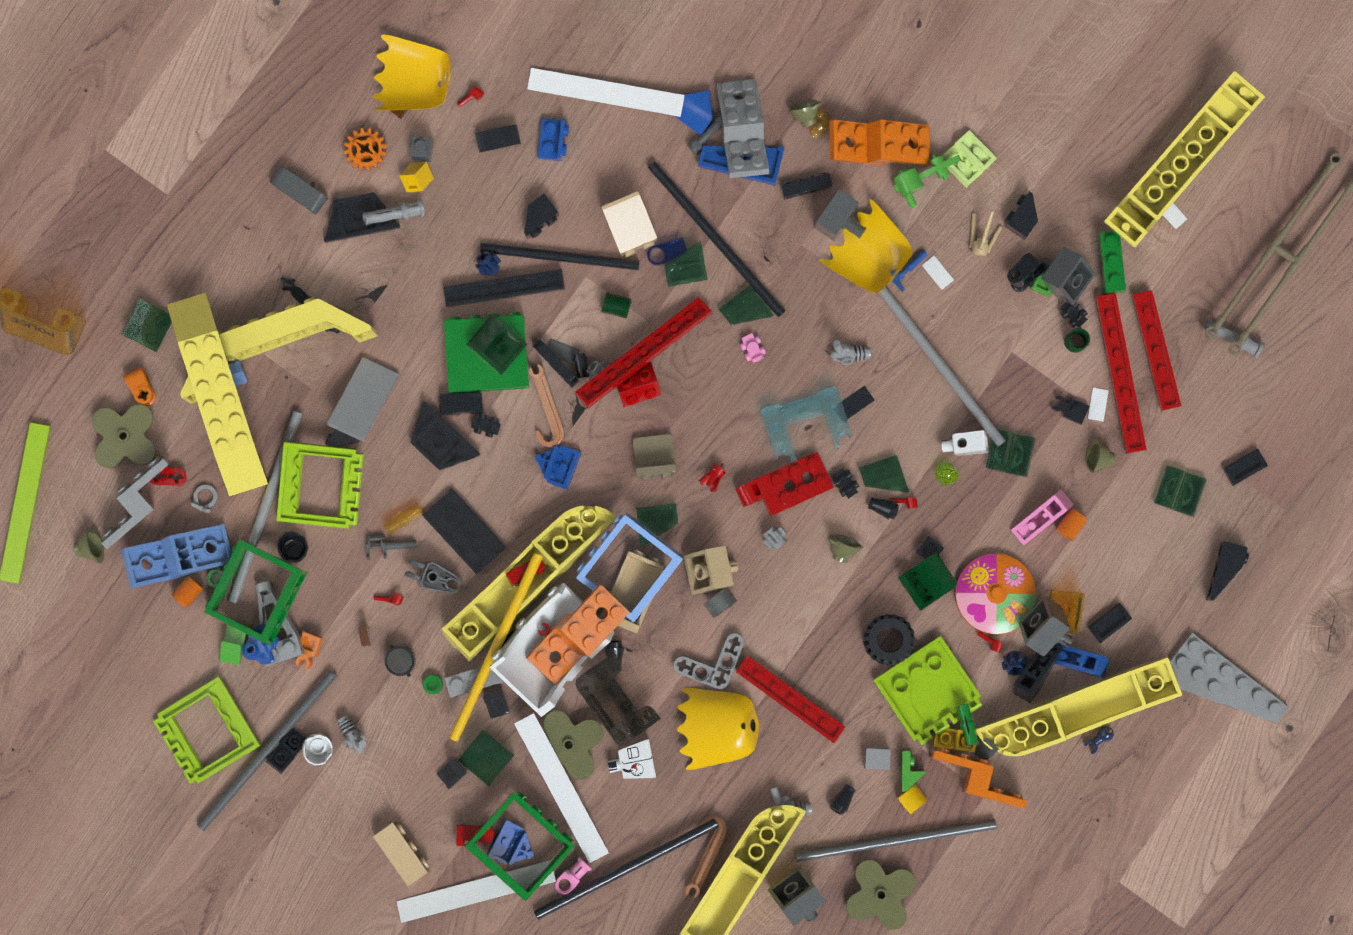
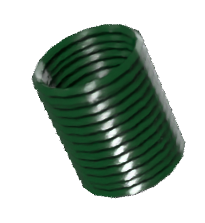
M606 292L601 312L626 319L630 309L631 298Z
M1082 328L1072 330L1064 339L1065 347L1073 353L1082 351L1090 343L1089 333ZM1073 333L1082 336L1084 340L1083 347L1078 348L1072 344L1071 335Z

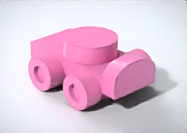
M751 333L741 338L743 342L740 343L742 351L747 350L748 353L745 354L748 362L752 360L754 364L764 359L763 355L766 352L763 346L760 348L758 346L761 343L758 335L754 337Z

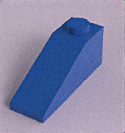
M1068 646L1066 648L1063 647L1055 664L1104 679L1110 659Z

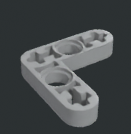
M736 633L730 634L727 637L715 668L682 656L674 661V670L680 675L708 686L724 689L729 684L744 644L743 638ZM734 637H737L738 642H740V646H735L733 651L737 652L736 656L732 653L724 652L725 648L730 650L731 643H729V639H734ZM724 656L732 657V666L725 667L722 665L721 660ZM685 660L687 666L691 667L692 663L696 664L692 671V676L688 675L690 670L683 669V671H679L677 663ZM699 667H704L707 670V676L703 679H699L695 674L696 669ZM718 667L730 671L729 675L724 674L723 679L726 680V683H721L720 686L716 685L717 681L714 680L715 676L719 677L721 671H717Z

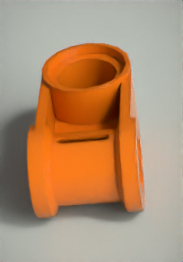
M142 366L123 375L127 386L138 403L144 406H151L155 403L156 394ZM144 392H146V393L148 394V395L146 396V397H147L146 400L142 399V398L144 397V394H143Z

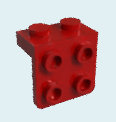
M651 361L617 386L623 407L661 395Z

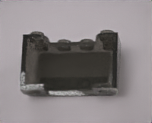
M612 653L576 679L575 684L582 697L613 740L619 745H625L661 718L650 706H643L637 711L614 679L620 674L622 666L615 654Z

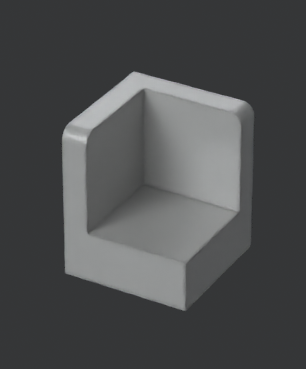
M867 748L864 768L890 770L891 750Z

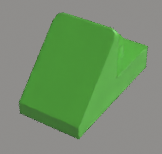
M227 625L224 641H221L220 661L240 665L243 654L242 648L247 634Z
M901 751L902 792H906L927 772L910 771V767H914V755H911V751Z

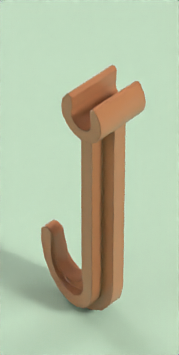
M538 364L539 374H535L534 369L531 367L529 368V374L533 377L553 438L550 441H546L540 431H536L535 434L543 446L554 447L562 442L564 428L545 377V369Z
M708 816L700 823L702 825L715 818L719 827L715 829L694 877L686 888L687 895L690 894L693 888L696 889L695 899L701 895V889L727 834V825L718 816Z

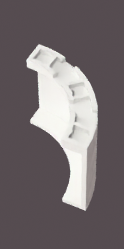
M562 583L558 588L554 586L547 593L548 597L526 619L522 618L515 627L517 629L501 650L499 649L492 656L493 662L489 667L541 717L555 707L560 696L565 691L563 685L566 681H572L583 668L581 664L588 658L587 656H582L556 686L526 659L527 655L545 637L537 632V630L546 633V627L542 626L541 623L549 624L551 630L566 613L573 614L583 601L565 583ZM614 631L591 654V659L611 642ZM557 651L550 653L549 659L551 662L558 661L559 654Z

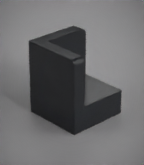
M503 690L483 696L491 719L510 713Z
M452 758L437 773V776L450 789L468 772L455 758Z

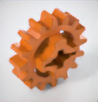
M361 128L359 134L353 131L354 137H347L350 143H344V146L348 148V150L344 151V154L349 156L346 159L347 162L353 161L352 167L356 168L359 166L361 172L364 167L367 168L368 172L371 171L372 166L378 169L377 163H384L381 157H387V153L383 151L387 149V145L382 144L385 141L384 138L380 137L378 139L379 132L376 131L372 134L371 128L367 132ZM368 137L367 140H359L361 138ZM376 142L379 147L378 154L374 151ZM353 146L357 149L355 158L353 156ZM360 146H361L362 148H363V147H364V148H367V147H368L371 153H369V152H368V153H367V152H364V153H363V151H362V149L360 148ZM368 159H371V160H372V161H370V162H364V160H368Z

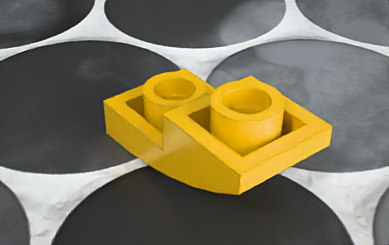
M946 729L939 735L934 733L932 747L975 753L976 744L966 746L963 730Z

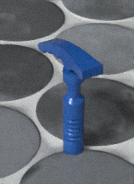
M924 250L914 257L905 266V269L892 279L901 292L905 288L899 279L902 280L907 272L912 271L928 256Z

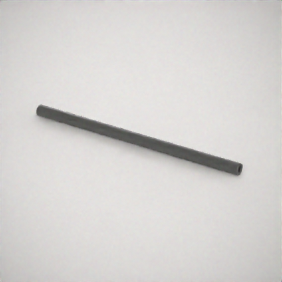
M329 670L198 822L197 826L203 831L207 829L335 680L337 676Z
M995 819L798 851L795 852L796 861L800 862L996 829Z

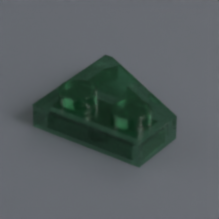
M701 241L695 243L665 265L668 287L708 280Z
M751 285L719 308V312L730 326L774 316Z
M897 455L858 468L863 484L867 488L902 493L909 492Z
M676 503L636 508L638 521L658 537L678 524ZM639 533L640 545L644 547L650 541Z

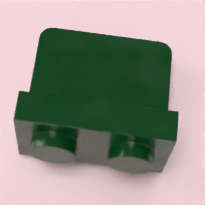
M937 553L932 554L898 577L920 611L958 586L957 581Z

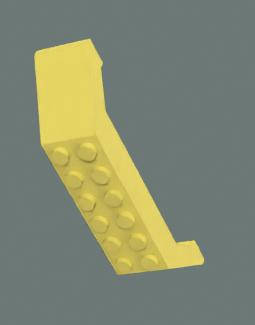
M1234 71L1107 217L1104 223L1135 248L1265 96Z
M206 293L167 304L177 342L229 496L267 485L268 482L250 432Z
M314 297L306 299L304 304L299 306L293 304L285 307V311L279 313L277 311L270 312L263 319L254 318L247 321V324L241 327L240 325H235L228 328L229 331L218 332L228 364L238 360L242 361L333 327L352 335L359 343L378 336L377 331L369 324ZM188 375L180 395L182 399L192 404L197 402Z

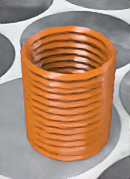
M1070 508L1056 530L1067 539L1074 541L1088 519L1080 512Z
M188 575L171 595L183 607L188 608L195 601L194 599L203 592L204 588Z

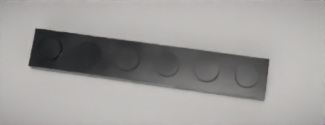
M562 269L447 286L443 287L446 307L448 308L565 290Z

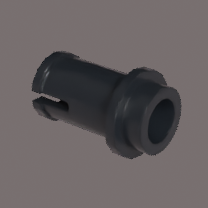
M585 353L573 355L574 359L572 361L575 362L577 379L589 377L586 361L588 357H586Z

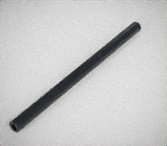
M481 243L480 253L484 251L491 253L493 251L497 255L639 270L640 263L639 260Z

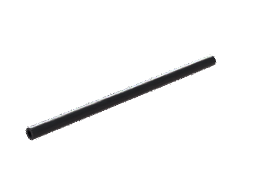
M653 162L648 169L776 316L780 317L785 312L784 308L656 162Z
M714 818L534 910V913L539 920L711 832L719 826Z

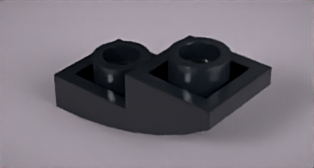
M517 124L475 133L479 153L521 144Z
M482 393L439 395L440 415L459 416L461 413H482Z
M292 728L280 742L279 746L266 759V763L282 774L300 753L306 738Z

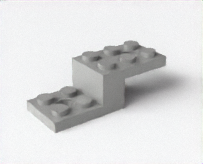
M756 79L716 83L729 178L769 174L764 143V121ZM740 96L743 97V99L736 100L735 97ZM743 157H750L751 159H750V160H743L742 158H743Z
M165 456L154 458L148 465L149 469L146 471L140 470L134 476V481L130 485L126 482L118 489L117 492L119 494L116 499L131 516L127 513L118 521V527L115 529L111 527L103 534L102 545L106 549L154 510V505L140 489L169 465V461Z

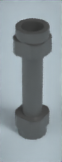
M721 113L714 118L715 122L697 140L694 138L688 145V148L694 154H697L702 149V145L720 127L722 128Z

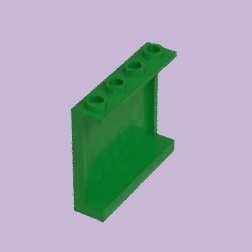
M510 312L508 316H500L499 313L488 314L486 318H480V315H470L468 319H460L459 316L448 317V320L444 321L449 394L530 389L524 315H520V312Z

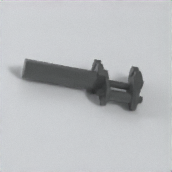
M383 533L380 536L373 537L368 534L366 541H368V544H366L367 560H370V549L383 548L384 559H387V550L417 548L416 540L383 543V539H385ZM371 541H381V545H371Z

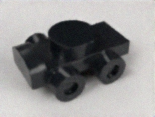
M1077 301L1074 306L1065 302L1059 308L1062 311L1060 315L1064 319L1068 317L1070 320L1068 323L1073 328L1075 326L1080 328L1088 320L1085 317L1088 314L1087 311L1083 308L1080 311L1077 309L1079 306Z
M479 413L478 417L474 416L471 428H474V433L481 435L483 431L486 432L485 436L492 438L493 434L498 436L501 424L497 423L498 418L490 417V420H487V415Z
M842 469L833 475L835 479L832 482L835 487L840 486L839 493L842 497L847 496L849 499L858 493L857 488L860 486L856 480L853 482L850 480L853 477L850 470L845 472Z

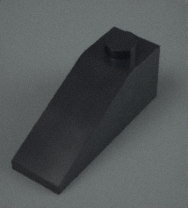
M1226 541L1221 542L1207 601H1214L1242 569L1243 565L1247 564L1249 559L1248 547Z
M1056 643L1044 657L1035 652L1013 684L1014 694L1031 704L1045 683L1063 647Z

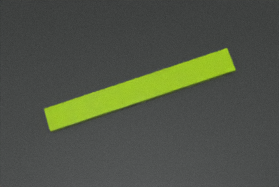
M31 422L29 425L0 572V581L17 584L21 582L51 426Z

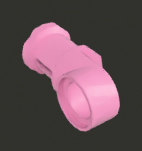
M578 857V861L557 879L555 886L561 894L571 892L579 884L581 877L587 871L592 870L582 858ZM580 867H582V869H581L577 874H575V872H576ZM562 879L569 880L571 884L570 888L566 891L559 888V882Z

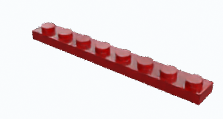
M1116 293L1095 297L1125 451L1126 454L1146 451L1147 448Z
M698 297L576 390L575 395L589 409L712 314L711 309Z

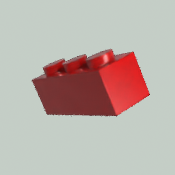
M542 560L536 571L538 575L544 572L545 569ZM530 561L506 573V578L512 587L519 586Z

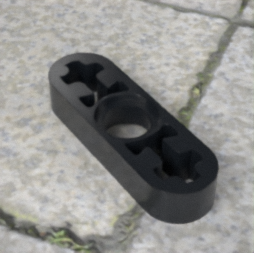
M540 339L533 345L534 349L571 388L579 382L575 375Z

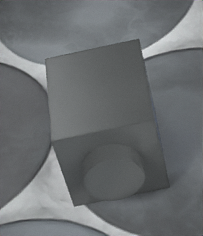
M413 136L409 153L410 158L431 163L434 147L433 139Z

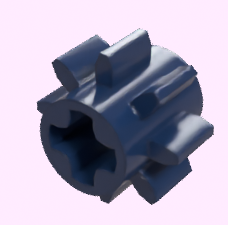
M484 251L478 255L476 259L478 264L475 267L483 276L486 273L491 276L498 272L500 269L498 263L501 260L493 251L491 253Z
M1010 651L1006 656H1003L1002 668L1007 670L1010 675H1020L1027 664L1026 656H1022L1021 652Z

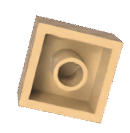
M726 546L709 548L684 555L692 595L734 585L731 573L737 572L738 566H731L738 563L736 560H728Z

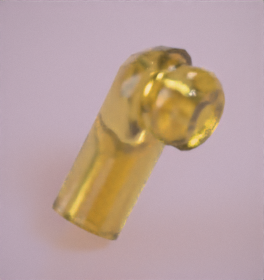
M823 109L816 116L820 121L810 132L815 139H818L824 132L829 122L830 115Z

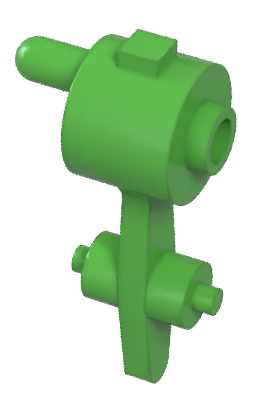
M934 154L932 155L933 159L930 161L933 167L918 174L916 168L910 170L908 168L902 169L898 172V176L893 179L896 184L893 186L896 193L900 192L901 196L906 198L908 205L911 208H915L917 203L912 194L924 187L922 180L935 173L939 179L943 178L944 181L949 179L947 175L950 172L947 167L961 161L959 155L944 161L942 156Z

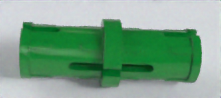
M969 704L957 706L961 721L960 729H963L966 746L979 743L974 727L976 723L972 719Z

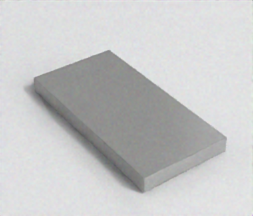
M362 357L327 425L364 442L399 374Z

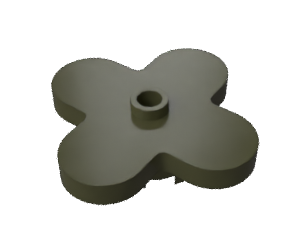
M140 404L134 405L123 416L110 408H101L95 412L92 418V425L103 436V440L95 450V459L99 465L105 468H115L125 457H128L138 465H147L156 457V447L145 435L154 421L153 413L148 407ZM123 432L127 434L124 440L120 438Z
M562 711L550 712L545 717L543 726L561 765H564L568 773L575 779L582 780L588 778L594 770V761L589 754V749L601 742L603 738L602 726L594 720H585L577 725H573L566 713ZM567 741L572 742L573 746L571 749L565 747Z
M862 861L858 864L855 871V876L861 890L848 898L846 903L848 914L855 920H866L873 915H877L881 924L887 929L896 930L901 928L907 918L901 899L910 895L915 889L916 881L913 874L905 869H897L886 875L876 861ZM879 891L885 893L883 899L878 898L877 894Z

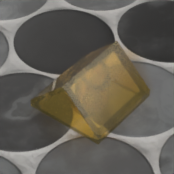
M1051 590L1050 599L1063 607L1070 629L1066 633L1079 634L1085 593Z

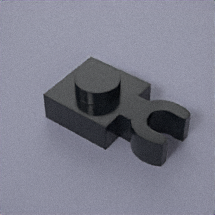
M1056 396L1055 399L1061 402V406L1056 407L1053 405L1051 409L1056 412L1064 411L1063 418L1082 425L1090 406L1072 398L1067 403L1062 396Z

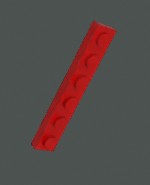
M1153 291L1133 294L1132 299L1160 409L1165 411L1181 407Z
M749 656L745 658L737 669V674L832 743H835L846 728Z

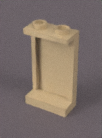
M635 549L633 552L628 551L611 591V595L631 611L666 568L662 565L663 561L654 557L651 560L644 558L645 554ZM651 601L635 622L625 617L618 626L637 634ZM605 609L602 611V614L600 616L601 619L606 614Z

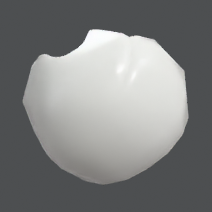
M321 733L312 734L304 741L302 753L308 763L315 766L323 765L331 757L333 745L327 736Z

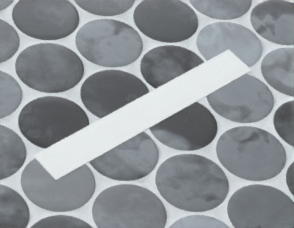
M531 68L527 87L528 90L681 117L684 95L535 68Z
M533 713L514 723L588 862L591 863L608 854L607 848L535 714Z
M551 860L506 873L526 890ZM554 871L540 886L556 882ZM493 875L396 902L400 920L403 923L515 892L498 876Z

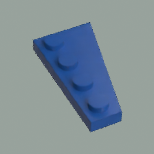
M703 146L698 167L729 174L724 146ZM765 147L769 174L741 178L775 186L785 147ZM743 157L742 159H743V160H750L751 158H750V157Z

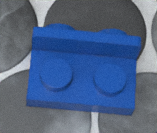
M542 119L538 159L562 161V156H566L567 144H564V136L568 137L569 125H566L565 119Z

